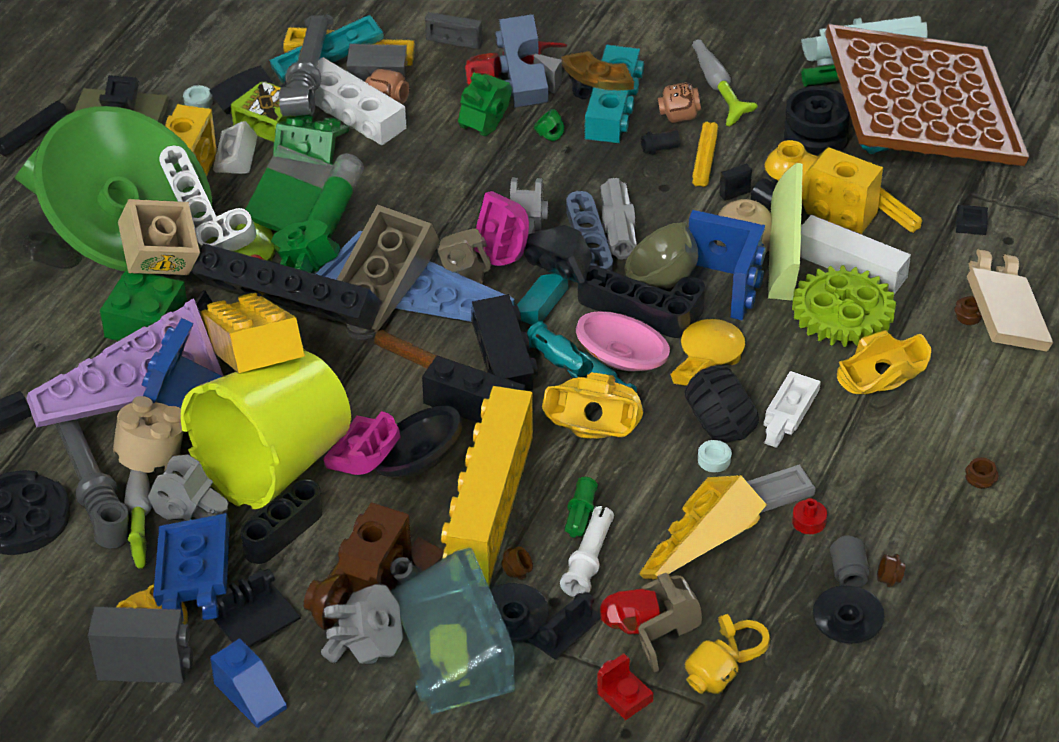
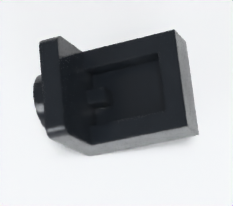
M108 75L105 95L101 94L99 97L100 104L102 106L120 107L134 111L139 86L138 79L136 77Z

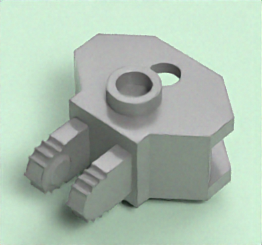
M512 177L510 200L520 204L525 209L529 219L528 234L535 233V230H541L542 219H548V201H543V179L536 178L535 191L519 190L518 178Z
M190 455L172 456L164 474L158 475L148 495L155 513L167 520L184 519L188 521L192 516L199 519L220 515L227 512L229 503L224 496L221 497V494L210 488L213 481L207 478L201 463ZM175 471L181 473L183 477L176 474ZM161 491L165 492L168 496L163 495Z
M386 585L367 587L352 593L346 605H332L324 609L325 617L339 619V626L332 627L326 631L327 639L341 640V645H347L359 663L372 664L377 661L378 657L394 656L403 640L399 603ZM389 617L392 621L391 627L387 626L389 623Z

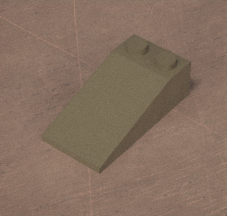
M378 204L337 278L339 281L370 289L382 301L371 331L376 333L426 268L440 242L431 223Z

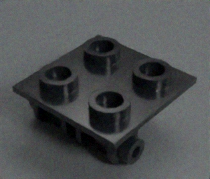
M260 568L255 574L247 578L248 581L242 578L238 581L239 586L232 583L227 588L225 594L216 595L218 617L213 620L232 643L240 638L248 647H251L301 619L299 614L271 583L275 581V578L270 569L263 570Z

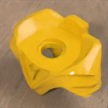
M886 330L861 338L855 355L847 360L839 361L840 367L837 370V379L847 391L854 394H870L876 391L895 389L906 381L915 378L926 369L931 357V347L922 334H917L906 340H897ZM881 362L890 365L882 375L875 368V365Z
M595 372L587 374V377L573 378L558 386L547 387L542 403L543 411L553 423L570 429L576 436L581 438L625 437L634 430L643 416L640 398L632 388L615 383V377L612 375ZM592 402H596L602 407V416L597 421L589 420L585 414L586 407Z

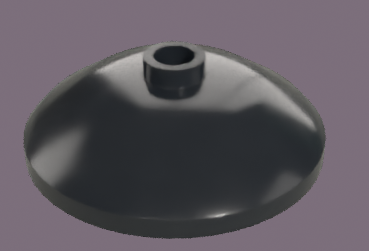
M435 406L416 412L397 423L401 438L375 470L383 476L400 478L420 474L435 467L448 455L460 437L463 420L458 411L450 406Z

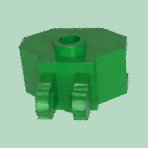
M474 72L470 78L472 80L470 85L463 90L461 95L458 124L464 129L468 127L477 129L480 135L486 137L496 129L508 108L512 86L509 82L488 74L481 75Z
M318 219L291 223L274 233L271 240L281 259V265L310 273L319 271L321 266L336 258L341 249L338 243L327 238L330 233L329 226Z

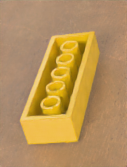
M257 293L239 296V302L227 304L226 301L213 302L207 305V310L200 311L215 354L238 373L305 357L296 317L266 298L257 296Z
M497 386L492 387L489 399L484 398L482 402L481 418L483 419L481 423L477 422L475 424L473 434L475 445L474 447H468L465 461L467 470L466 472H460L457 487L459 495L451 500L449 515L452 518L450 523H444L441 535V542L446 544L442 565L447 566L448 581L488 588L533 438L532 392Z

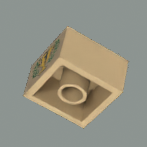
M128 199L118 220L128 273L189 275L200 254L189 202Z

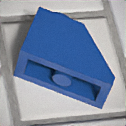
M240 638L210 657L214 684L257 728L287 709L283 697L262 660Z

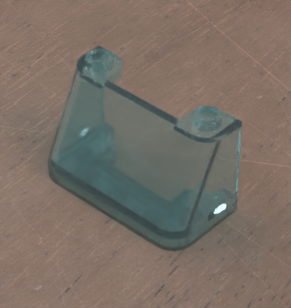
M471 547L453 552L390 591L399 603L401 625L404 627L420 669V680L415 681L417 694L421 702H427L431 714L514 692V654L511 640Z

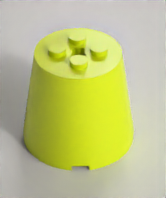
M304 351L305 357L242 373L234 372L201 384L186 394L181 407L182 431H188L193 445L188 451L191 457L201 463L207 478L213 481L211 486L234 505L241 506L247 504L252 506V509L264 507L348 432L351 423V409L347 394L333 370L316 355Z

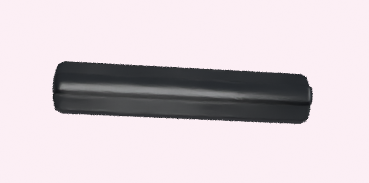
M60 101L53 102L1 137L0 154L7 156L57 122L61 116L67 114L65 104H62Z

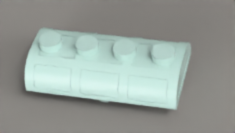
M920 16L862 23V19L858 18L854 19V25L847 26L927 38V22L921 23ZM820 29V37L801 39L806 59L808 61L817 60V66L834 64L825 36L826 29Z

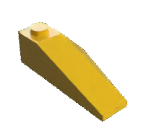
M741 475L707 477L684 504L682 510L686 513L679 522H673L669 527L668 531L672 534L670 539L663 541L656 547L639 575L643 579H658V575L663 573L669 574L740 532L754 526L760 519V512L767 504Z

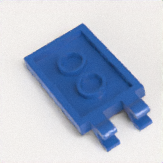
M226 513L159 526L153 594L157 606H162V609H180L183 619L181 603L197 599L198 607H202L203 620L218 617L216 595L227 592L230 522Z

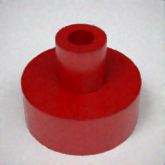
M809 498L798 502L794 506L792 524L797 531L804 534H817L825 528L827 510L820 502Z

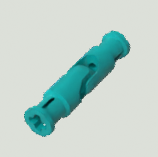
M538 321L528 329L529 348H537L544 353V357L552 364L568 369L567 371L573 378L587 376L591 372L612 375L615 377V383L628 386L637 393V387L634 384H626L620 380L614 370L598 361L592 355L579 351L575 344L563 335H556L548 330V326L544 322Z

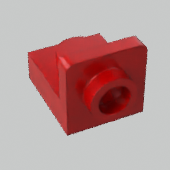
M622 654L615 660H609L601 666L597 673V694L625 720L653 702V692L630 671V658L626 654Z

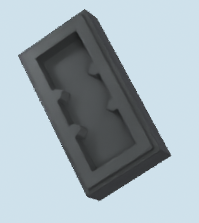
M432 12L427 13L425 17L426 40L480 49L482 45V21Z

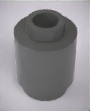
M849 535L838 538L830 546L835 579L839 582L840 586H864L869 576L864 542L859 538Z

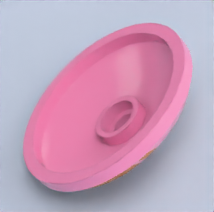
M591 312L580 317L576 326V335L582 346L598 361L613 369L622 371L652 370L666 363L670 353L667 341L659 332L649 325L626 315L612 312Z

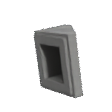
M535 53L534 64L543 63L548 90L556 93L562 83V60Z

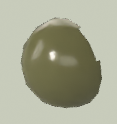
M684 222L672 223L659 228L645 237L627 258L624 267L626 276L663 290L674 287L684 277H690L698 261V248L687 224Z

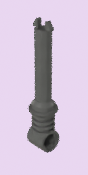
M329 14L326 17L323 15H312L305 19V25L308 27L298 62L288 67L285 78L287 82L286 87H281L279 92V105L282 116L314 114V93L319 88L322 78L317 65L328 25L334 23L333 18Z
M77 419L56 423L55 426L80 481L76 488L75 496L78 503L85 507L94 528V540L104 548L110 549L122 546L128 539V508L117 497L115 479L110 475L100 472Z

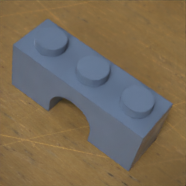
M533 14L499 19L500 31H495L497 48H503L504 55L500 56L502 73H508L509 80L504 81L509 82L512 86L511 97L514 108L547 103L548 85L543 63L527 64L521 60L527 55L538 54V35Z

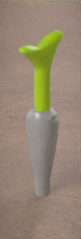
M695 40L692 47L697 53L700 66L708 84L713 90L720 91L729 106L726 126L730 127L739 120L743 113L753 112L758 108V105L754 102L738 100L729 85L731 78L728 71L706 48L702 40Z
M131 469L126 486L124 504L128 508V514L131 516V534H129L128 538L131 553L136 567L142 569L146 565L145 516L152 507L148 498L151 488L146 472Z

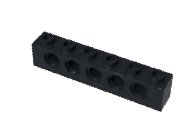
M204 243L192 270V273L207 285L242 295L257 293V296H262L274 304L370 331L382 303L368 288Z

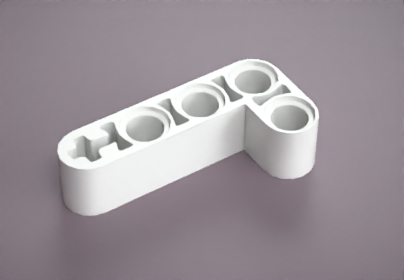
M174 145L165 148L160 154V164L177 201L189 202L199 248L201 249L203 243L208 244L205 242L210 237H218V239L208 245L233 252L252 243L256 237V229L248 211L236 208L216 217L185 150ZM176 163H179L182 169L179 173L176 172L173 166ZM186 187H194L190 192H182ZM198 212H206L204 216L194 218ZM246 224L244 229L234 230L237 225Z

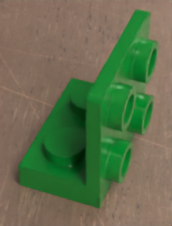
M313 115L287 117V120L276 123L273 159L330 168L333 165L335 138L347 133L349 126L341 125V120L335 118H324L323 121L313 120Z

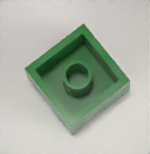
M125 271L100 309L104 337L120 341L142 327L154 324L170 311L173 313L182 308L187 302L185 283L157 275L128 273Z

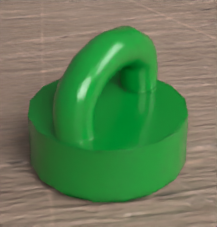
M550 109L537 120L533 129L548 141H557L564 132L562 116L555 109ZM557 125L556 132L551 134L549 131Z

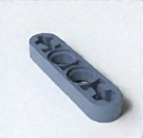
M584 191L572 192L566 198V213L570 226L581 231L587 244L596 243L600 245L597 248H589L593 256L590 266H597L595 260L599 259L601 268L613 271V258L593 197ZM579 205L584 208V211L580 212ZM582 223H590L594 226L590 228H583L579 225Z

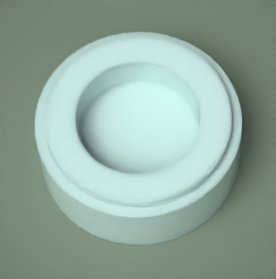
M200 85L188 88L183 94L184 105L209 109L213 104V97L209 92L210 89Z
M719 440L706 441L698 449V464L709 472L724 471L731 464V449L726 443Z

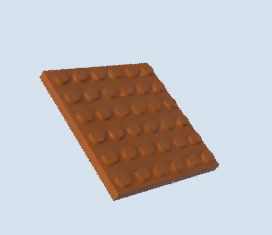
M828 24L825 36L859 144L869 147L892 148L899 151L907 150L923 154L945 155L952 158L960 157L977 161L1025 166L1029 155L987 47Z

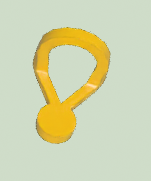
M728 614L719 617L721 627L719 631L722 636L728 638L730 647L738 656L737 662L743 663L765 653L768 649L770 636L763 624L753 620H744L733 624ZM753 628L761 633L762 642L758 646L738 652L734 638L736 631Z

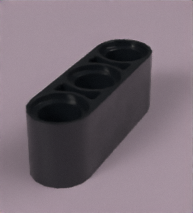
M301 479L294 482L242 525L243 552L248 562L253 564L268 562L322 516L321 492L316 481Z

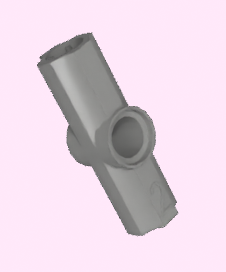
M610 178L601 185L603 230L608 235L611 254L615 255L618 259H627L637 246L634 205L629 202L626 183L621 182L619 178Z

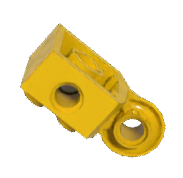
M177 104L172 116L169 115L166 120V127L174 132L193 152L207 177L217 154L212 109Z
M794 140L781 142L768 155L765 161V170L778 181L794 164L803 163L802 204L807 214L860 234L865 231L877 215L883 167L829 147L819 156L809 154L801 143Z

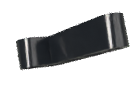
M591 265L585 281L581 284L578 283V301L585 307L599 312H612L632 317L649 325L660 334L671 338H681L684 330L689 325L697 322L704 310L705 284L697 277L690 276L680 279L672 291L669 292L599 266Z

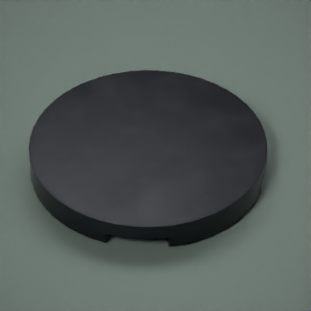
M21 470L1 474L0 554H25L43 548L54 541L63 532L70 517V504L64 487L57 481L55 482L47 477L38 475L37 471Z

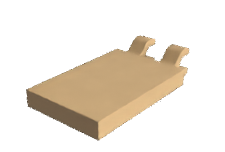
M977 249L978 262H969L970 272L967 275V279L991 341L1047 352L1053 341L1027 277L1018 276V258L1005 254L1003 256L1005 267L997 266L995 272L991 271V253Z

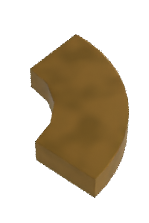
M589 51L562 56V66L574 79L583 84L603 90L621 91L634 89V80L624 63L610 64L600 61Z

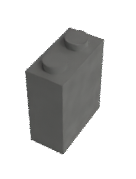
M94 607L88 638L97 680L184 683L186 669L192 668L193 648L187 647L189 643V625L183 624L180 609Z

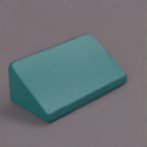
M558 274L541 275L517 304L521 321L531 325L538 321L543 322L568 290V279H564Z

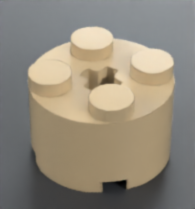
M145 396L135 397L132 403L124 406L117 415L113 445L114 454L117 453L119 455L118 461L122 465L136 471L154 472L155 467L165 466V471L172 456H179L181 452L184 433L181 427V408L158 402L153 403L150 398Z

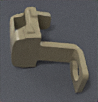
M478 229L461 231L441 239L438 254L442 265L447 270L483 284L484 273L491 269V261L484 249L487 244ZM474 247H477L484 263L479 262Z
M663 573L657 576L658 579L641 587V589L656 592L657 600H662L667 610L641 624L638 628L643 651L654 673L659 671L651 641L676 629L678 635L685 634L699 627L702 622L699 602L682 576H669V574Z

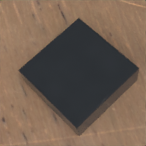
M746 163L721 172L719 195L724 201L751 192V167Z
M957 205L956 233L986 235L988 207Z

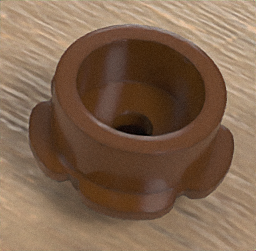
M967 296L956 302L957 306L954 307V311L959 322L965 325H975L981 321L982 315L975 297Z
M983 457L975 458L965 469L967 482L976 488H989L993 485V482L998 480L999 475L996 471V465L990 459Z
M520 546L515 549L508 548L504 552L501 562L504 572L509 577L518 578L519 580L525 579L526 574L533 570V563L529 553Z
M896 553L893 556L884 554L879 563L877 580L887 583V587L893 586L895 582L900 583L904 577L905 563L901 562L899 554Z

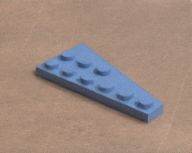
M359 231L340 249L338 256L326 263L316 274L337 280L362 231ZM429 261L426 268L395 309L471 322L472 301L505 294L455 272L452 273V271ZM510 297L512 305L514 306V298Z

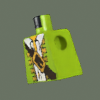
M260 82L231 104L233 126L246 121L257 136L274 142L276 123L287 120V117H296L282 116L280 111L279 92L281 87H286L287 82H284L280 87L267 82Z

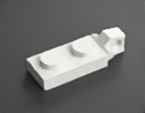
M792 371L789 372L766 410L764 426H767V435L764 444L777 448L783 439L784 433L792 435L794 430L796 431L818 394L821 381Z

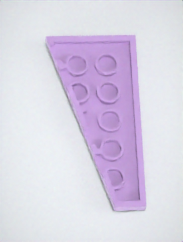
M194 298L186 302L182 308L172 313L170 311L163 315L154 324L148 327L144 326L107 347L98 356L86 359L79 363L75 369L64 375L60 374L30 391L26 399L36 428L121 410L124 406L132 403L135 397L143 396L146 387L141 384L148 371L147 366L155 351L159 352L162 347L161 342L170 326L176 328L181 318L194 323L182 356L223 376Z

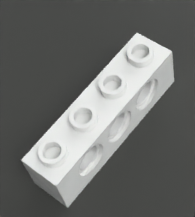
M324 57L319 60L317 68L322 78L319 88L314 93L316 106L380 145L385 144L406 129L404 105Z

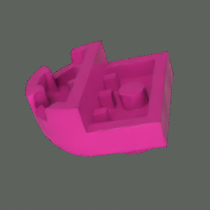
M490 191L485 193L476 229H478L486 241L487 246L484 249L492 265H506L518 261L522 257L528 238L529 219L527 212L520 204ZM474 247V251L479 253L477 247Z
M383 411L380 412L376 419L357 415L351 422L346 435L323 458L326 468L354 475L366 474L375 469L401 438L399 428L393 416Z

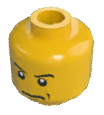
M719 639L715 642L710 640L702 642L685 661V669L689 675L686 679L688 684L701 694L705 690L712 694L722 692L738 674V664L736 662L738 656L729 645Z

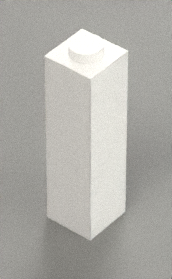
M810 215L803 225L801 224V258L825 268L832 266L835 271H840L841 265H844L846 271L850 272L854 267H857L859 274L868 270L870 271L869 278L879 276V284L888 283V291L894 292V294L908 278L911 254L813 215Z

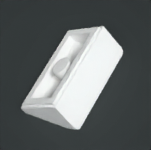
M246 121L222 131L213 170L216 173L243 174L250 172L257 134Z

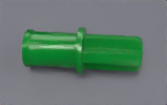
M581 477L577 480L574 496L567 505L569 514L565 524V532L569 533L571 538L584 535L588 518L592 516L594 510L593 500L598 484L590 477Z

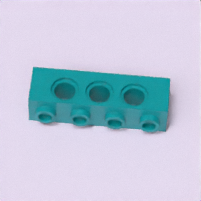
M606 45L602 61L610 64H626L634 80V89L615 91L593 88L585 115V139L619 143L622 132L628 131L629 115L627 114L633 113L634 96L638 95V78L643 77L644 61H640V49Z

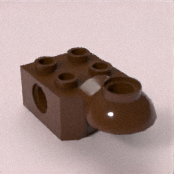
M371 502L365 513L358 515L352 534L348 539L345 538L339 547L338 563L333 567L327 578L322 581L313 580L306 591L304 609L311 611L314 621L320 628L328 631L339 621L338 618L325 617L324 609L332 605H346L352 593L373 585H386L390 592L393 593L398 583L391 573L392 563L400 557L408 558L409 562L412 561L409 514Z

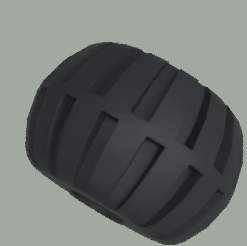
M710 366L700 370L690 379L685 388V398L691 406L692 412L712 440H719L724 443L743 440L755 430L759 423V414L735 374L727 366Z

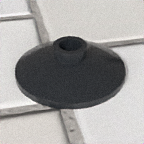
M506 583L492 588L481 598L478 605V619L483 629L493 637L506 641H521L533 637L539 633L541 625H546L549 617V607L545 597L537 589L521 583Z
M849 585L832 587L821 593L814 603L813 619L817 628L825 636L837 642L856 644L868 641L880 632L884 624L885 613L881 602L872 593L860 587Z

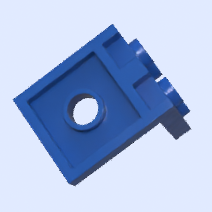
M692 210L689 217V230L698 248L696 266L733 274L730 318L743 320L747 308L752 309L756 298L755 288L760 289L763 281L764 270H762L761 266L765 258L766 247L762 244V237L765 225ZM714 240L721 241V242H723L726 246H724V247H723V246H718V245L715 244L713 241H714Z
M184 318L180 319L176 328L171 326L168 328L161 342L162 347L159 352L155 351L147 366L148 371L141 385L146 387L143 396L150 398L153 403L158 402L181 408L183 400L190 390L201 384L223 377L182 356L194 324Z

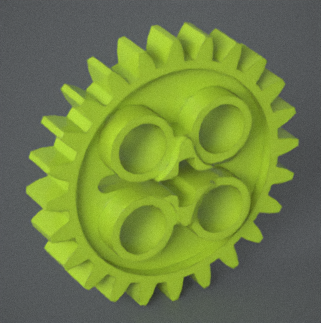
M841 265L840 271H835L832 266H828L827 273L817 269L816 277L807 274L806 281H799L798 288L794 289L792 303L794 319L799 320L800 328L808 327V336L818 333L819 342L825 338H830V345H834L839 340L842 342L843 347L847 346L848 341H853L858 346L859 340L863 337L883 330L889 331L890 323L894 322L896 301L893 300L894 292L888 291V283L879 284V276L869 278L870 271L868 270L859 274L857 267H854L850 272L846 271L844 265Z

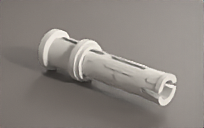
M602 506L594 508L580 547L571 554L568 561L569 570L561 578V589L572 597L577 593H589L591 590L590 580L598 572L600 566L597 557L610 524L614 519V513L607 507H605L602 517H599Z

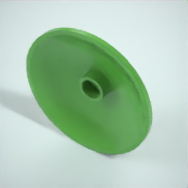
M89 107L70 113L60 119L50 128L41 144L14 178L38 197V201L48 221L69 245L99 264L128 272L118 220L128 199L178 202L159 160L160 154L165 148L174 145L185 150L212 206L210 186L205 172L187 145L174 132L151 117L120 107ZM179 163L173 165L177 173L182 171ZM186 187L182 192H190L194 187ZM198 212L197 214H195L194 218H200L204 216L206 212Z

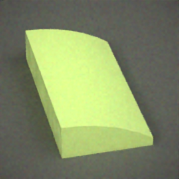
M796 163L790 167L779 179L772 194L768 299L793 301L800 267L803 163Z

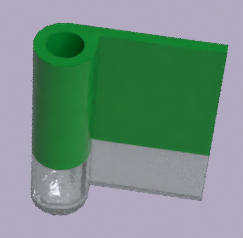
M278 145L245 210L251 215L254 223L277 232L291 223L318 219L329 226L330 233L327 238L331 239L364 171V165L358 157L352 154H341L337 157L334 165H330Z

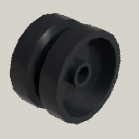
M818 86L801 88L792 93L786 103L784 141H798L809 154L819 156L828 147L842 152L847 145L850 113L844 95L837 90Z

